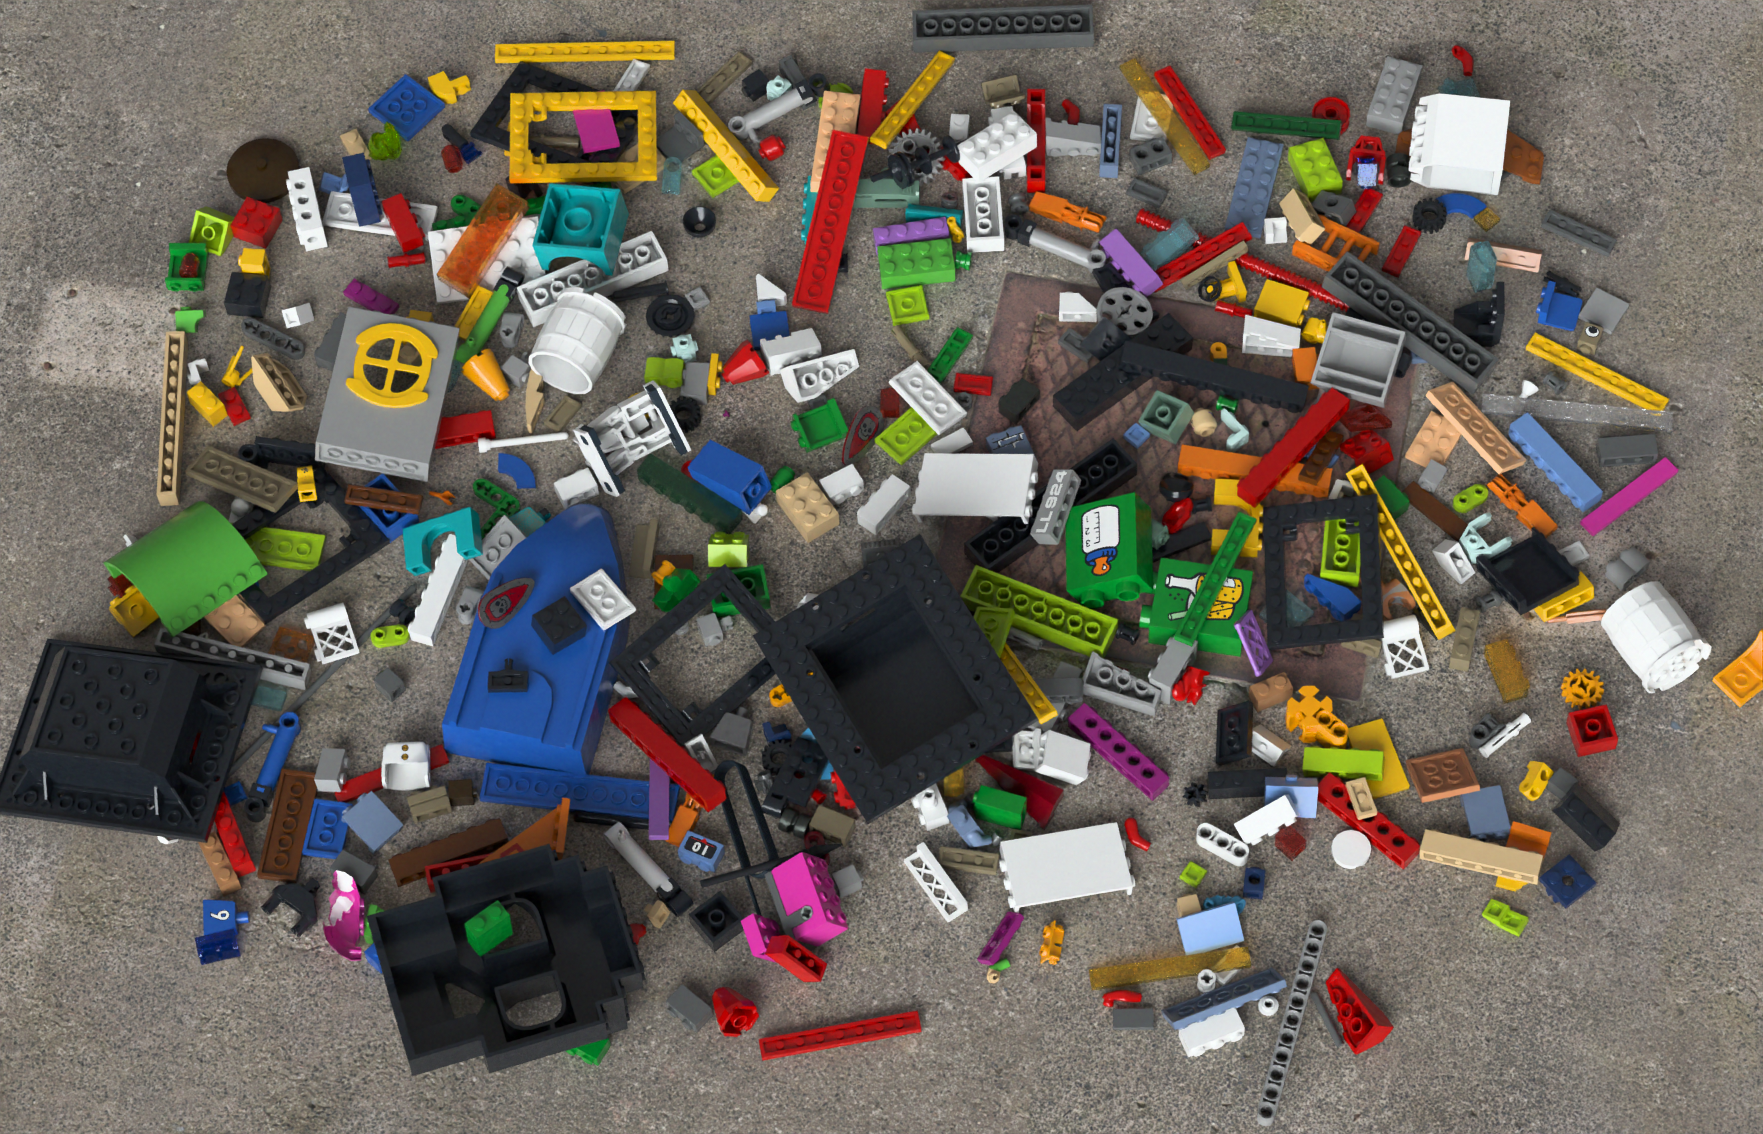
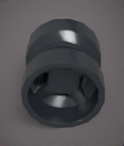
M403 599L395 601L389 610V613L393 617H398L403 625L409 624L415 617V609L412 606H407Z

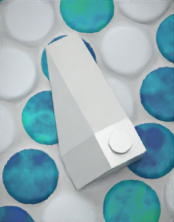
M852 349L791 365L781 369L780 373L785 389L797 403L818 397L835 383L859 367L855 350Z

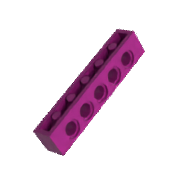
M1084 703L1068 717V727L1085 742L1090 743V746L1149 799L1153 801L1169 786L1168 773L1162 768L1159 769L1149 756L1145 757L1137 745L1128 742L1122 732H1117L1112 728V724L1107 719H1102L1092 706L1089 707ZM1088 724H1094V725H1096V726L1093 727V728H1090V727H1088L1087 725H1088ZM1103 736H1107V737H1109L1110 739H1108V740H1103L1102 737H1103ZM1116 749H1123L1124 751L1121 752V753H1119V752H1116L1115 750H1116ZM1131 761H1136V762H1138V764H1137V765H1131L1130 762H1131ZM1151 774L1152 777L1147 778L1144 775Z

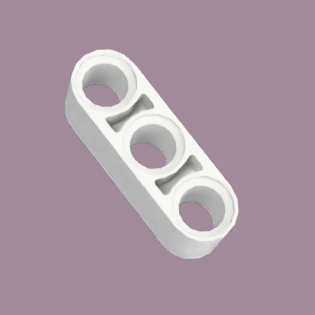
M1203 823L1198 826L1196 833L1198 845L1235 866H1243L1247 863L1249 848L1245 843L1211 824ZM1207 833V834H1209L1210 836H1209V837H1202L1201 834ZM1225 843L1227 846L1221 847L1218 844ZM1241 852L1244 856H1237L1235 853Z

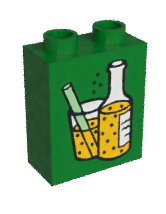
M1161 558L1159 572L1153 571V590L1145 592L1146 594L1154 595L1153 606L1143 604L1139 627L1149 629L1148 643L1166 646L1169 638L1174 637L1211 565ZM1232 568L1196 639L1198 641L1197 651L1241 656L1242 642L1234 627V623L1248 610L1253 571Z

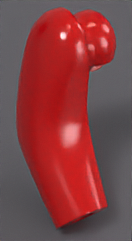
M1459 45L1453 46L1451 50L1453 56L1463 64V75L1472 76L1473 57Z
M1065 99L1062 102V107L1068 114L1067 123L1077 125L1080 119V109L1070 100Z
M1132 817L1127 818L1124 826L1128 840L1132 845L1148 851L1151 842L1140 835L1136 819Z
M1115 990L1107 992L1102 996V999H1104L1103 1005L1106 1007H1113L1114 1001L1139 1003L1142 998L1141 993L1130 990Z

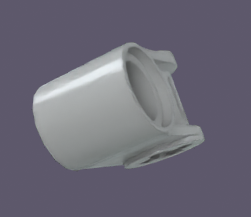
M504 312L500 336L502 338V345L505 348L511 349L517 346L524 325L523 314Z
M466 586L456 606L457 613L459 614L458 618L462 624L467 625L474 622L484 591Z

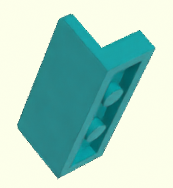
M908 204V209L905 212L906 223L946 217L947 221V218L955 217L956 223L961 229L963 210Z

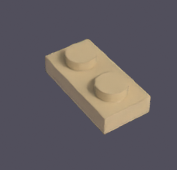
M357 129L340 135V139L349 155L364 153L365 159H372Z
M1365 777L1346 782L1345 786L1357 819L1361 820L1377 815V809Z

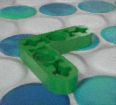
M480 478L474 481V494L497 509L481 528V538L483 540L485 533H489L492 526L494 527L497 524L495 520L498 517H503L504 515L511 517L518 513L521 507L517 498L488 480ZM483 486H485V490H484V489L478 490V487H483ZM494 494L502 496L498 501L491 499ZM515 504V508H508V505L513 506Z

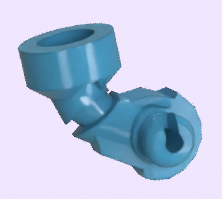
M1217 895L1211 898L1207 897L1204 900L1203 909L1206 910L1234 902L1237 913L1240 915L1245 908L1246 901L1238 895L1234 897Z

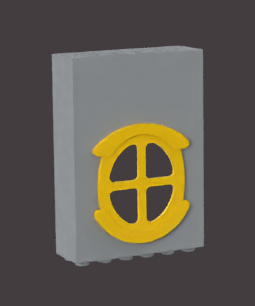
M348 307L317 434L315 460L428 482L457 354L460 328H456L453 325L437 324L433 321L425 322L416 318L400 317L396 314H384L376 310L369 311L360 307ZM386 338L395 340L390 360L371 358L366 355L368 350L378 341ZM403 341L410 342L416 347L422 359L421 366L402 364L397 361ZM365 364L388 369L385 385L382 390L375 389L367 381L363 371ZM400 370L419 375L418 380L409 389L399 393L391 392L395 371Z

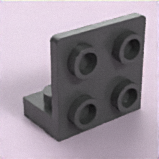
M680 111L674 115V127L657 138V148L675 166H678L704 147L703 134Z

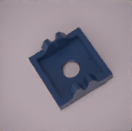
M1570 854L1539 877V881L1546 888L1547 895H1552L1553 901L1555 903L1560 902L1565 909L1596 886L1594 879ZM1565 875H1570L1573 877L1574 882L1572 885H1565L1562 882V878Z

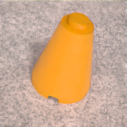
M488 348L481 351L483 353L481 356L474 355L463 365L461 372L492 399L503 401L509 396L510 388L493 351Z

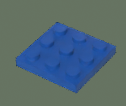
M405 74L368 110L371 115L403 139L409 141L445 108V103Z

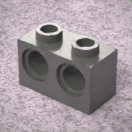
M1162 136L1132 147L1129 151V160L1139 176L1172 163V152Z

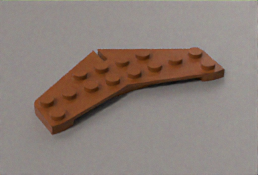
M1412 129L1399 133L1395 153L1410 155ZM1507 130L1503 170L1522 177L1523 181L1540 185L1544 160L1543 153Z

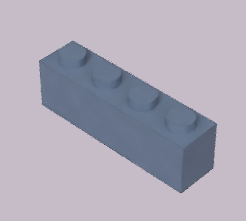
M1104 104L1099 177L1118 178L1122 105Z

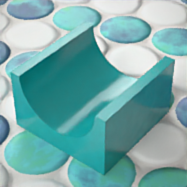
M549 183L532 244L542 270H549L553 259L568 256L590 261L601 268L605 275L613 276L629 216L620 189Z

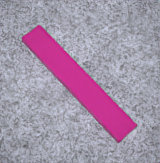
M1666 457L1582 519L1580 524L1594 537L1676 475L1678 469Z

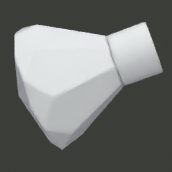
M1523 380L1522 393L1519 398L1526 401L1528 396L1539 391L1538 387L1531 381Z

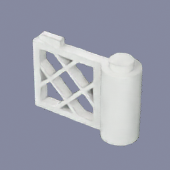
M343 602L306 613L307 617L304 618L307 629L311 628L317 650H314L317 662L322 661V664H326L360 653ZM347 625L348 630L344 636L336 633L338 627ZM326 632L330 635L325 642L318 639L317 634ZM333 636L342 639L338 647L329 643ZM345 641L353 644L354 649L348 651L341 648ZM326 647L335 650L333 655L324 658L323 652Z
M1413 614L1384 621V638H1380L1379 641H1382V648L1387 664H1384L1387 676L1391 675V679L1428 671L1429 665L1420 638L1416 616ZM1415 638L1417 643L1415 651L1405 646L1407 640ZM1394 643L1401 647L1397 655L1389 652L1388 644ZM1402 649L1412 654L1408 663L1398 657ZM1414 656L1422 660L1423 667L1416 668L1410 664ZM1396 660L1406 666L1403 672L1395 673L1393 665Z

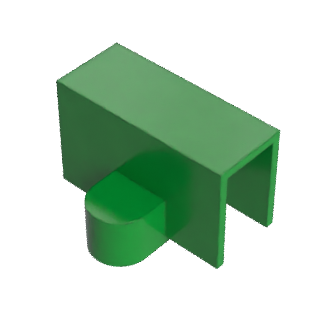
M675 568L671 575L664 577L663 586L652 601L662 612H669L695 590L700 583V579L689 569Z

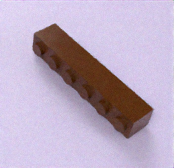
M490 819L482 825L471 826L466 831L452 833L447 838L441 840H433L428 845L415 847L404 854H396L388 859L397 886L401 887L425 878V866L495 852L509 841L501 819Z

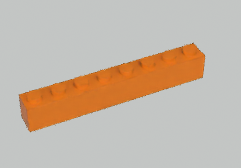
M1182 444L1177 473L1184 476H1198L1203 479L1240 480L1241 478H1246L1250 469L1254 465L1257 466L1262 457ZM1298 463L1274 488L1278 491L1310 494L1319 498L1328 497L1332 468H1326L1315 486L1298 480L1299 473L1305 465Z

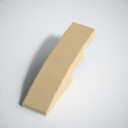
M532 368L527 383L525 404L527 427L530 434H533L545 404L544 394L542 393L544 388L543 376L537 375Z

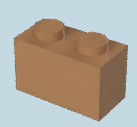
M1282 672L1249 686L1248 697L1253 703L1255 710L1259 712L1290 699L1293 695V686L1286 673Z

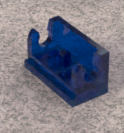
M234 929L195 938L201 965L241 956Z

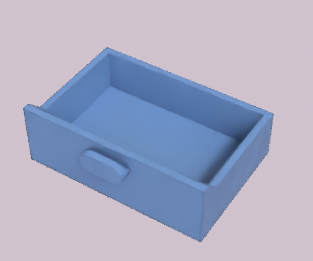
M1289 774L1286 777H1265L1263 807L1289 794L1300 814L1296 818H1316L1317 778H1298L1297 775Z

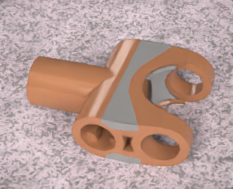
M1394 578L1387 584L1382 581L1384 621L1393 619L1388 609L1391 605L1398 604L1409 610L1415 608L1416 604L1412 595L1398 579Z

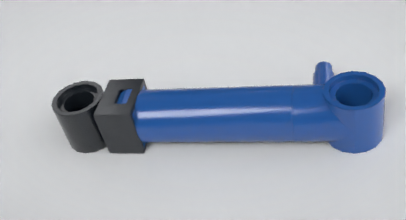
M286 712L281 715L279 727L270 724H263L262 726L263 730L276 735L257 781L252 784L248 793L249 799L244 803L247 818L251 822H261L266 817L265 807L269 808L274 797L273 791L281 774V769L284 767L295 737L301 732L298 716L293 712ZM289 723H294V725L290 727L286 726ZM253 808H259V810L255 812L251 811Z

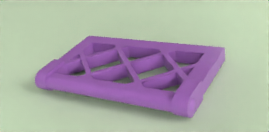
M1251 609L1247 610L1234 623V627L1253 667L1254 674L1258 677L1265 672L1266 668L1273 662V659ZM1249 630L1251 631V639L1248 638ZM1256 647L1259 648L1258 656H1256Z

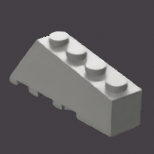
M1092 651L1082 679L1084 681L1083 695L1155 717L1161 700V691L1140 678L1137 679L1130 672L1120 669L1111 661L1101 658L1099 654Z

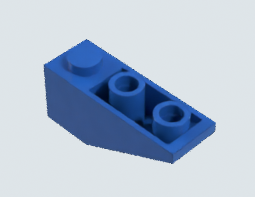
M1310 574L1305 575V589L1310 594L1313 593L1317 597L1318 602L1323 607L1326 606L1336 620L1339 619L1341 622L1347 621L1353 614L1360 611L1361 601L1348 588Z

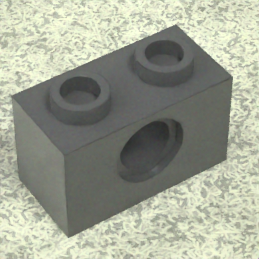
M1321 190L1312 203L1317 214L1324 215L1327 219L1345 227L1356 213L1352 199L1336 195L1333 192Z

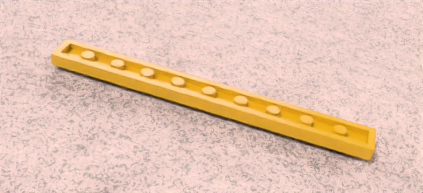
M675 41L495 44V63H520V61L525 63L631 61L633 59L675 60Z

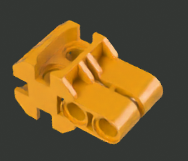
M1302 686L1298 690L1300 701H1296L1293 697L1287 701L1286 729L1290 732L1297 726L1302 729L1303 733L1299 740L1303 743H1315L1318 741L1325 748L1339 747L1346 749L1349 729L1345 723L1332 714V700L1326 696L1319 702L1315 698V695L1319 692L1318 688L1315 686Z

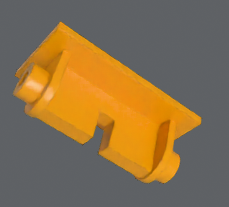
M1055 920L1045 926L1043 930L1044 942L1039 951L1041 956L1040 963L1049 960L1050 964L1055 965L1060 961L1062 947L1056 946L1055 943L1062 944L1065 930L1062 925H1055Z

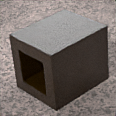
M472 779L448 780L449 802L451 806L474 805V798H478L477 786L473 785Z

